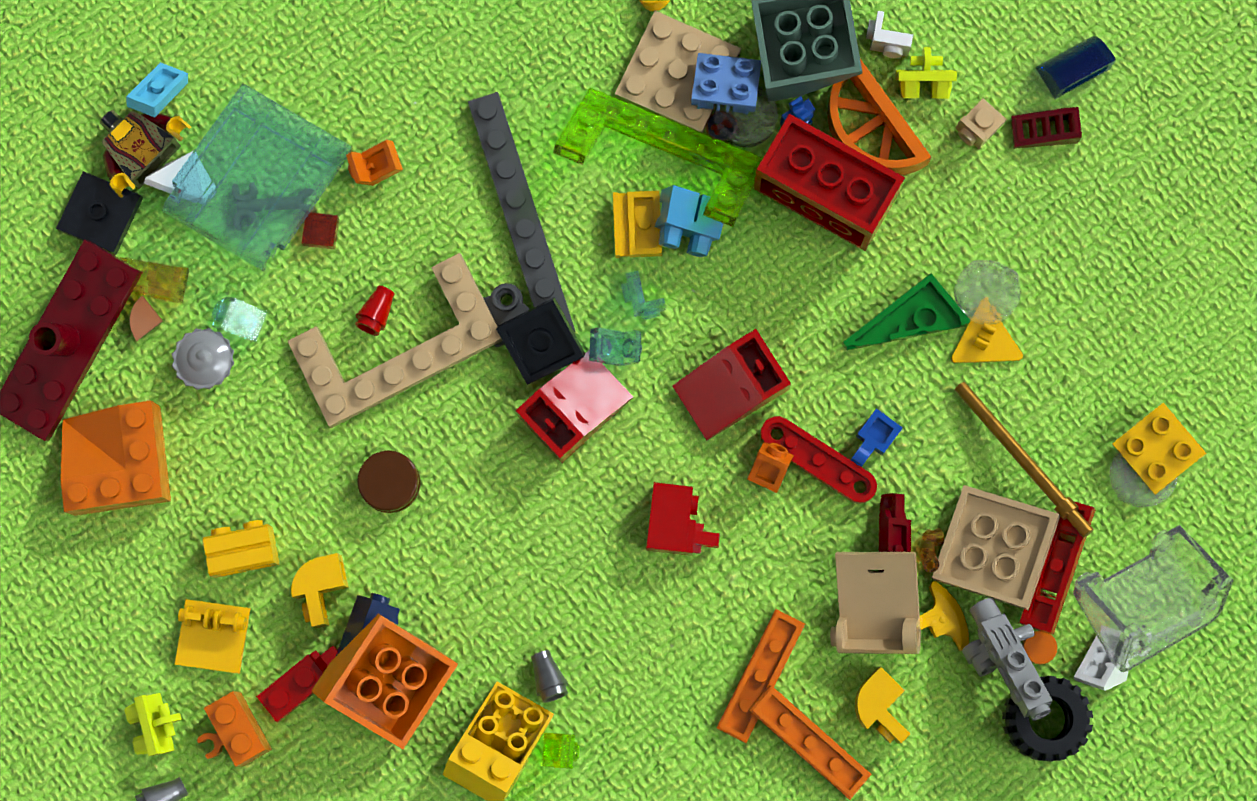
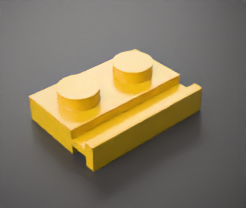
M659 190L627 193L613 192L615 258L662 256V246L659 245L661 229L655 227V223L658 217H660Z

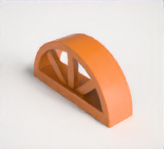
M860 59L862 74L854 76L850 80L866 102L838 97L848 79L833 84L827 111L831 136L900 175L914 173L928 166L931 155ZM838 108L874 114L876 117L847 135L841 124ZM881 125H884L879 158L868 154L854 144ZM892 138L907 159L888 160Z

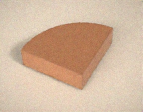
M141 296L136 301L130 314V328L136 341L163 322L144 296Z

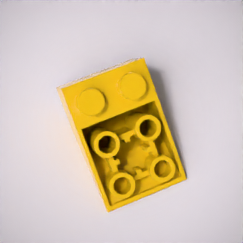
M497 681L448 758L443 776L486 801H505L554 714Z

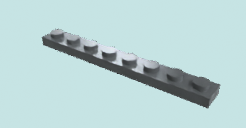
M495 92L470 100L468 104L533 306L536 307L555 297L572 330L575 332L499 93Z

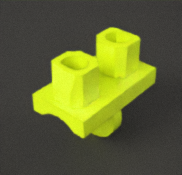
M923 47L922 56H910V66H922V70H896L895 79L900 81L899 87L902 98H919L920 81H932L931 98L949 99L952 81H957V71L931 70V66L943 65V56H931V48Z
M161 693L135 697V703L124 709L126 719L130 725L140 723L143 735L133 739L132 743L135 754H148L149 757L175 751L172 736L176 735L173 723L182 720L181 714H170L168 703L163 704Z

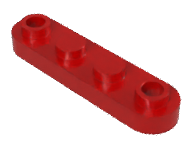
M774 416L764 422L760 433L762 442L768 444L777 443L785 447L788 453L794 455L791 461L792 464L854 503H866L873 498L877 491V482L870 472L784 417ZM773 429H780L783 437L775 440L771 437V431ZM862 482L866 488L865 492L857 493L854 490V483Z

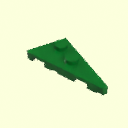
M930 273L847 338L842 345L848 351L965 327L971 320L933 274Z

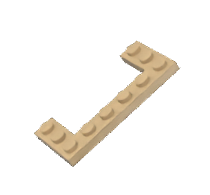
M461 253L431 267L459 325L345 382L318 327H314L288 340V344L330 428L503 341L496 330L497 324Z

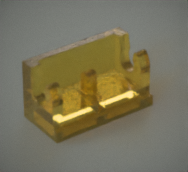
M120 257L121 260L143 272L131 295L183 303L189 275L188 268Z

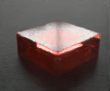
M306 212L302 245L335 249L339 226L338 215Z

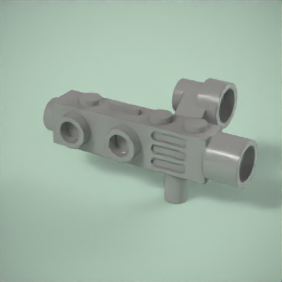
M993 598L979 601L970 609V613L978 626L979 639L963 648L962 652L967 662L973 664L980 677L988 675L998 668L1010 690L1013 702L1018 705L1024 718L1031 716L1032 720H1038L1045 717L1051 712L1049 706L1053 700L1020 642L1034 636L1032 626L1027 624L1013 629L1005 613L1002 614Z

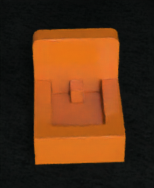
M385 140L362 153L350 152L346 154L349 163V173L357 184L374 186L403 170L394 142L391 140Z
M764 442L757 453L747 480L777 493L794 455L788 453V450L782 445Z

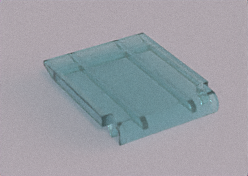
M242 83L172 180L175 188L167 198L162 212L254 267L264 271L269 257L274 258L277 248L284 251L347 158L346 154L351 151L352 146Z

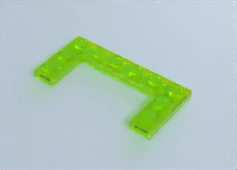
M589 87L556 141L553 150L554 154L583 165L604 128L614 130L721 174L722 176L705 207L703 215L734 227L754 187L756 170L763 158Z

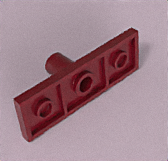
M89 240L82 242L38 324L30 331L27 344L0 390V415L43 441H50L143 274L142 271Z

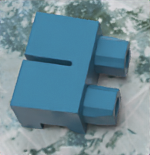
M675 185L662 189L659 201L662 203L661 213L655 223V227L661 229L659 245L677 249L680 246L681 237L686 236L690 238L687 249L688 254L697 257L707 256L712 241L719 240L729 202L704 194L700 195V193Z

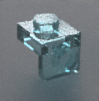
M639 271L626 273L627 283L621 284L625 303L631 302L634 317L641 316L642 319H652L660 316V311L666 310L665 299L660 298L645 302Z
M224 297L222 301L217 302L213 309L212 319L214 321L212 327L218 330H225L251 342H256L267 312L236 298Z
M600 327L591 329L589 361L615 366H625L640 362L642 351L641 331L621 332Z

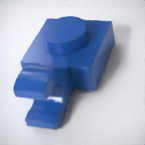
M799 96L789 103L790 110L781 115V127L789 114L811 125L815 107L809 98L803 101V98Z
M876 408L856 435L863 443L851 461L862 467L874 450L883 455L903 427Z

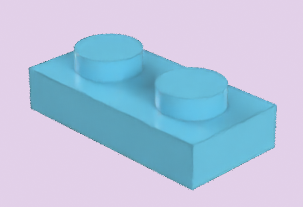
M160 62L126 96L127 107L155 118L188 84V73Z

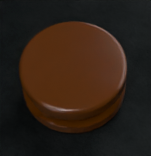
M387 450L373 454L362 464L358 473L357 483L362 498L372 508L383 513H397L408 508L416 500L420 491L421 480L416 466L408 457L399 452Z

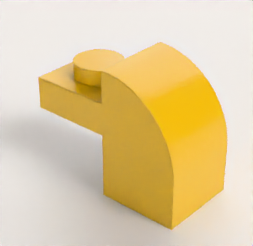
M335 553L311 559L299 568L293 578L291 595L296 599L306 598V602L302 603V611L305 622H311V627L321 628L329 626L323 593L349 588L342 555Z
M878 667L858 689L855 698L856 716L864 729H868L876 721L879 724L876 730L886 741L891 743L895 740L897 743H902L911 733L887 709L905 690L882 667Z

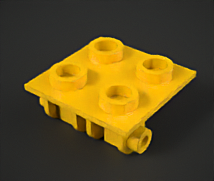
M1164 402L1112 443L1154 495L1207 454Z
M185 599L184 608H180L178 613V621L182 623L174 665L240 674L251 608Z

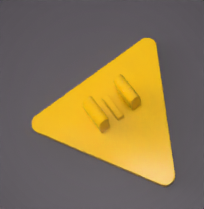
M981 300L951 357V361L953 363L1020 361L1023 358V354L989 302Z

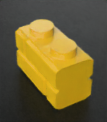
M255 520L243 523L244 529L231 531L230 527L211 530L212 536L203 537L202 539L209 576L218 578L279 565L273 527L269 524L263 525V520Z

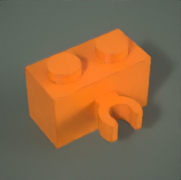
M232 691L204 707L217 732L204 733L197 739L198 743H204L209 739L213 741L214 749L205 755L207 759L219 756L224 746L235 767H243L272 750L241 692Z

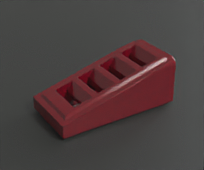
M1079 107L1011 116L1014 149L1078 144L1082 138ZM1063 120H1068L1069 132L1064 133ZM1050 121H1055L1056 134L1051 135ZM1036 122H1041L1043 136H1037ZM1023 123H1028L1030 138L1024 139Z

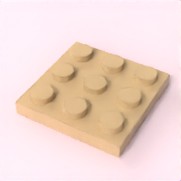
M654 11L615 92V98L702 136L714 108L697 109V105H691L698 53L738 58L741 48Z
M963 485L932 579L1029 610L1060 515Z

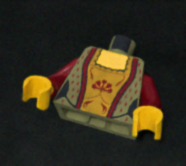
M113 110L107 112L102 117L100 124L109 132L102 140V144L106 148L103 160L111 188L120 198L123 197V189L128 186L132 189L135 186L140 189L144 185L145 178L161 167L181 147L177 140H183L180 132L184 128L190 129L191 126L180 116L170 117L158 114L154 118L144 113L140 115L135 111H131L122 119Z

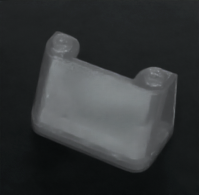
M1180 525L1169 531L1163 530L1159 532L1151 542L1153 546L1149 555L1106 579L1098 572H1086L1074 583L1073 595L1109 659L1120 672L1131 670L1206 627L1223 610L1234 580Z

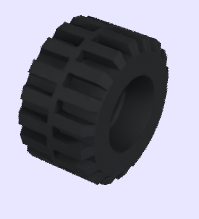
M1041 676L1040 678L1050 697L1063 709L1065 724L1061 733L1052 739L1039 737L1031 728L1029 716L1024 718L1018 705L1013 702L1011 697L1007 698L1004 704L1006 711L1002 712V719H1005L1006 726L1003 728L1005 734H1008L1010 737L1009 742L1012 746H1016L1019 749L1018 752L1024 756H1029L1031 759L1039 761H1060L1067 759L1070 755H1075L1079 752L1078 748L1080 746H1085L1088 741L1086 738L1087 733L1092 732L1093 725L1089 724L1090 718H1093V712L1088 710L1087 704L1090 702L1087 697L1081 695L1080 692L1082 690L1077 685H1071L1070 681L1064 678Z

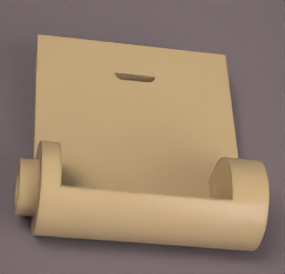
M836 552L839 619L836 626L831 627V646H836L838 653L919 654L921 629L916 552Z

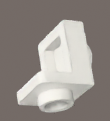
M878 11L876 19L869 20L866 39L872 40L870 50L883 52V55L889 58L908 57L913 34L881 29L884 12Z

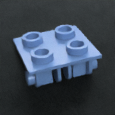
M698 53L691 105H697V109H713L714 104H717L716 111H720L721 104L727 105L726 112L728 113L730 106H733L732 112L745 113V115H748L749 112H755L761 60Z

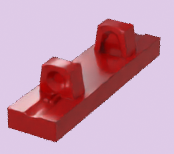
M1075 502L1079 507L1077 511L1091 525L1096 511L1095 508ZM1061 517L1059 519L1029 610H1023L1019 622L1023 626L1030 624L1033 629L1054 635L1086 537L1083 538L1067 519L1063 520ZM1043 589L1053 593H1057V595L1052 596L1043 591Z

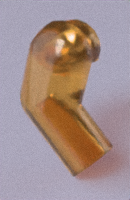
M929 528L922 534L919 557L926 572H935L939 568V561L934 546H942L944 543L943 530L940 528L935 530Z

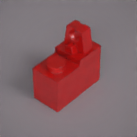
M654 482L647 551L692 556L693 553L701 554V547L719 548L720 533L703 531L704 524L696 523V520L690 519V515H697L699 496L692 495V486Z

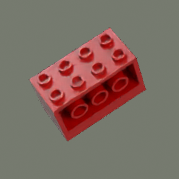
M789 114L756 170L754 190L866 251L895 202L905 177Z

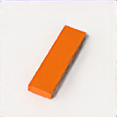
M775 609L716 727L717 729L747 743L758 721L748 710L769 685L775 686L805 623Z
M772 685L768 686L748 710L847 799L851 800L872 775Z

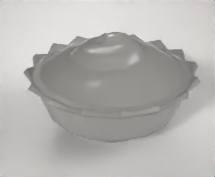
M196 328L192 333H185L183 339L176 342V350L172 353L174 359L172 367L176 371V378L183 380L185 386H193L196 390L202 388L210 390L213 386L222 384L224 378L230 375V369L234 365V350L230 347V341L224 338L221 332H214L210 328L204 330Z

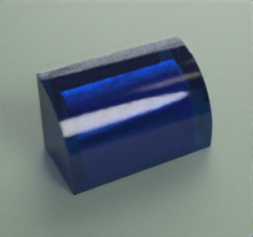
M1091 36L1035 68L1054 99H1057L1110 70L1116 59L1100 38Z

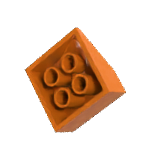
M151 400L129 403L63 419L60 480L64 512L77 516L171 502L161 408L158 404Z
M378 613L329 663L312 689V692L327 705L399 748L404 749L458 663Z

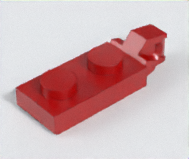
M331 646L321 655L317 650L306 655L256 696L277 723L282 721L314 694L312 689L329 663L336 657L338 651L336 646Z

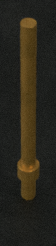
M965 382L960 383L955 388L958 395L1056 506L1054 510L1063 520L1067 519L1083 538L1087 537L1094 529L1077 511L1079 508L1070 497L1066 498L972 389Z

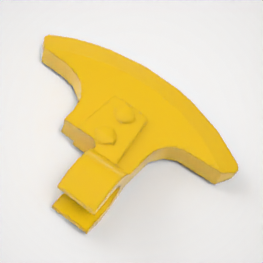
M933 581L929 586V590L934 604L931 610L920 615V629L928 627L934 638L941 635L951 637L956 643L958 650L962 651L969 644V632L965 616L958 602L949 591L938 582Z

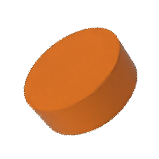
M1035 631L1034 636L1025 639L1022 644L1033 664H1046L1053 660L1057 653L1055 638L1051 634L1042 631Z

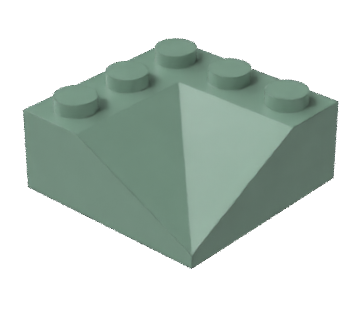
M751 0L769 102L803 96L862 74L850 0Z

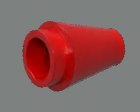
M378 285L356 314L357 321L355 325L365 333L378 336L381 330H385L395 293L387 287Z

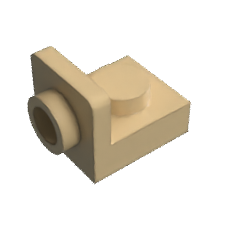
M982 98L966 116L959 120L956 129L959 131L958 135L963 142L980 149L1007 119Z

